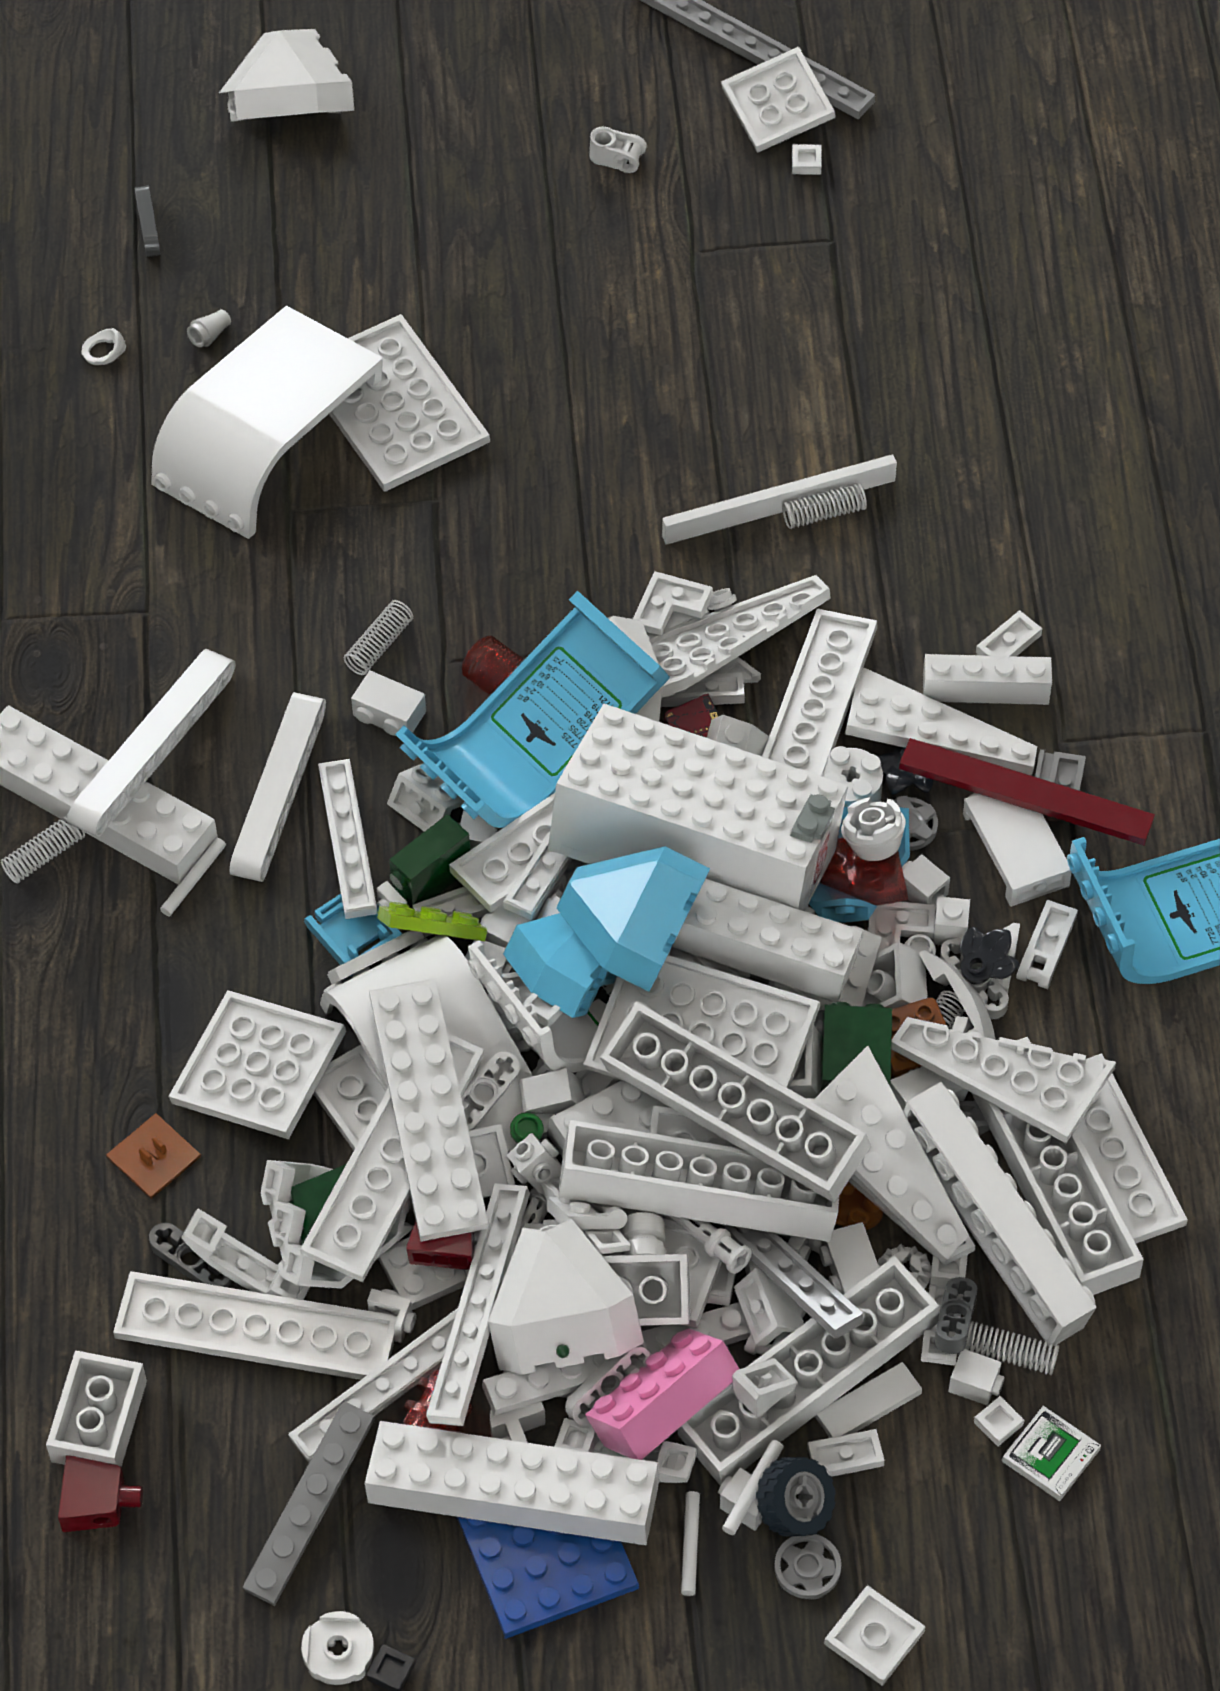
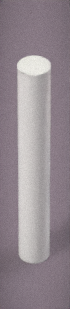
M215 838L160 908L164 915L170 917L222 852L226 846L222 839Z
M771 1440L722 1527L723 1531L727 1534L735 1535L756 1497L759 1487L758 1482L763 1476V1471L769 1468L772 1462L777 1460L784 1448L779 1441Z
M696 1491L687 1492L685 1501L681 1594L685 1596H693L696 1591L700 1493Z

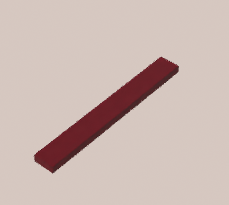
M912 738L909 739L899 764V769L1143 846H1145L1155 818V814Z

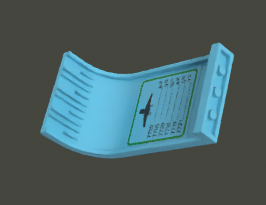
M579 591L569 599L575 606L574 609L462 725L449 734L433 740H422L416 737L405 725L395 734L403 742L400 748L413 761L419 757L424 762L420 768L433 780L439 776L444 781L440 787L453 800L459 796L465 801L461 807L474 820L479 815L489 825L496 828H504L554 794L557 781L603 704L636 714L670 679V676L658 663Z
M1085 837L1072 840L1070 854L1067 855L1069 869L1078 882L1082 896L1088 903L1094 921L1105 939L1109 952L1112 954L1121 975L1126 980L1137 984H1155L1220 965V839L1111 871H1099V867H1095V858L1088 860L1085 854L1087 844Z

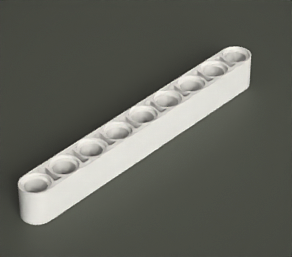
M204 649L74 801L68 813L67 823L97 837L100 836L229 683L235 670V661L211 650Z

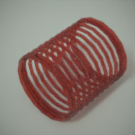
M485 636L478 640L465 656L462 664V675L491 695L496 690L499 683L501 685L525 659L495 637ZM493 642L492 645L488 646V647L477 657V659L475 660V662H474V664H473V666H472V668H471L470 674H468L469 668H470V666H471L473 660L475 659V657L478 655V653H479L484 647H486L488 644H490V643ZM490 648H492L491 651L488 652V653L484 656V658L480 661V663H479V665L477 666L475 672H473V671H474V668H475L476 664L478 663V661L480 660V658H481Z

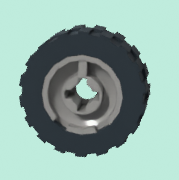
M808 1457L780 1458L781 1460H775L769 1468L763 1471V1476L758 1482L759 1487L758 1492H756V1499H758L757 1508L758 1512L762 1515L761 1519L769 1526L770 1530L778 1532L782 1536L817 1534L818 1530L826 1527L825 1524L827 1521H830L832 1510L835 1508L834 1495H836L835 1488H833L831 1475H828L827 1469L823 1465L818 1464V1461L808 1459Z

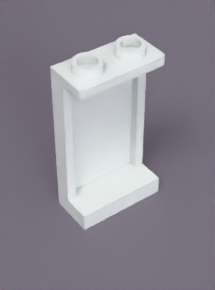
M973 793L964 799L963 816L965 820H972L1006 885L1005 897L1010 907L1069 887L1072 872L1043 814L977 793Z

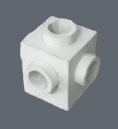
M532 1132L507 1154V1157L514 1165L510 1170L523 1185L529 1182L541 1195L544 1193L541 1186L542 1183L549 1181L551 1178L561 1177L562 1165L556 1159L559 1152L547 1139L541 1142Z

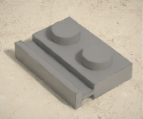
M1040 749L1035 777L1080 791L1086 756L1055 751L1054 754L1045 753V750Z

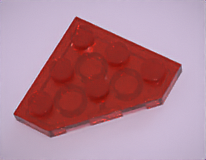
M844 838L837 840L835 853L819 883L875 906L908 900L898 851L889 858L879 861H868L858 857Z

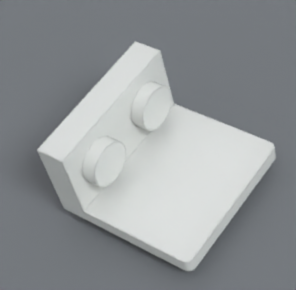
M420 764L398 774L387 804L425 832L446 814L450 816L451 811L460 807L465 801L459 796L453 800L440 787L444 781L439 776L433 780L420 768L422 765Z

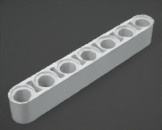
M295 692L292 694L230 862V875L260 882L264 881L322 724L326 709L325 699Z

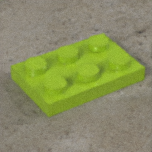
M389 902V907L379 906L377 919L390 928L485 941L487 928L478 923L479 919L472 917L470 913L453 911L452 916H447V914L440 912V909L425 906L421 907L420 912L409 908L408 904Z

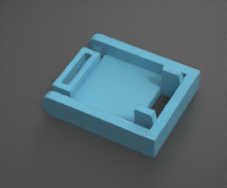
M341 894L314 911L320 925L311 915L304 918L307 928L340 965L360 956L358 951L378 938L381 941L364 953L402 935L397 928H390L377 919L378 914L345 919Z

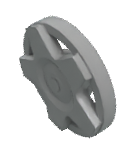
M908 796L896 797L893 801L899 807L909 808V839L911 837L919 839V841L910 842V851L921 849L930 844L938 830V817L931 804L917 798ZM930 820L933 823L932 830L926 824Z
M820 1535L792 1536L777 1551L774 1564L775 1575L780 1586L791 1595L803 1599H818L829 1593L836 1586L841 1574V1558L836 1547ZM800 1542H808L804 1549L793 1546ZM824 1547L831 1553L834 1560L823 1556ZM781 1559L788 1565V1568L783 1573L780 1568ZM832 1578L830 1582L823 1586V1579ZM802 1585L805 1590L798 1589L795 1586Z

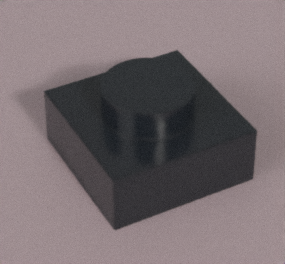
M382 1644L366 1675L367 1681L390 1691H402L416 1664L415 1658Z

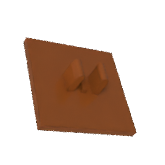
M155 1113L106 1154V1157L152 1199L201 1157V1154Z

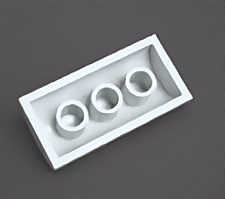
M687 1254L602 1256L632 1292L640 1326L690 1323V1277Z

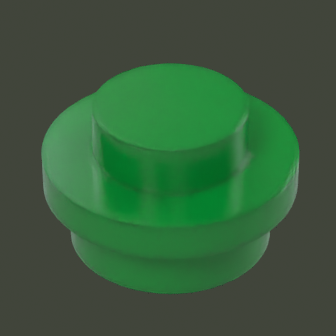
M520 1113L514 1117L510 1124V1135L517 1144L524 1140L531 1132L539 1140L542 1138L544 1126L537 1115L533 1113Z

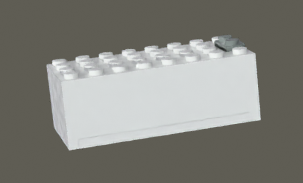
M603 704L556 783L548 850L593 864L666 846L710 868L706 877L708 880L805 911L835 853L848 785L617 707Z

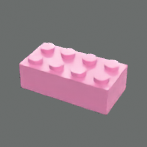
M689 1328L676 1333L672 1337L671 1342L661 1351L653 1353L646 1359L645 1363L647 1366L639 1368L640 1371L625 1376L621 1380L620 1385L609 1395L599 1398L595 1402L594 1407L585 1416L604 1447L629 1458L642 1460L733 1382L732 1375L736 1370H739V1367L724 1341Z

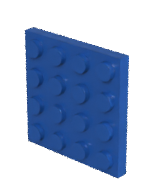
M456 1517L505 1639L639 1589L638 1580L620 1541Z

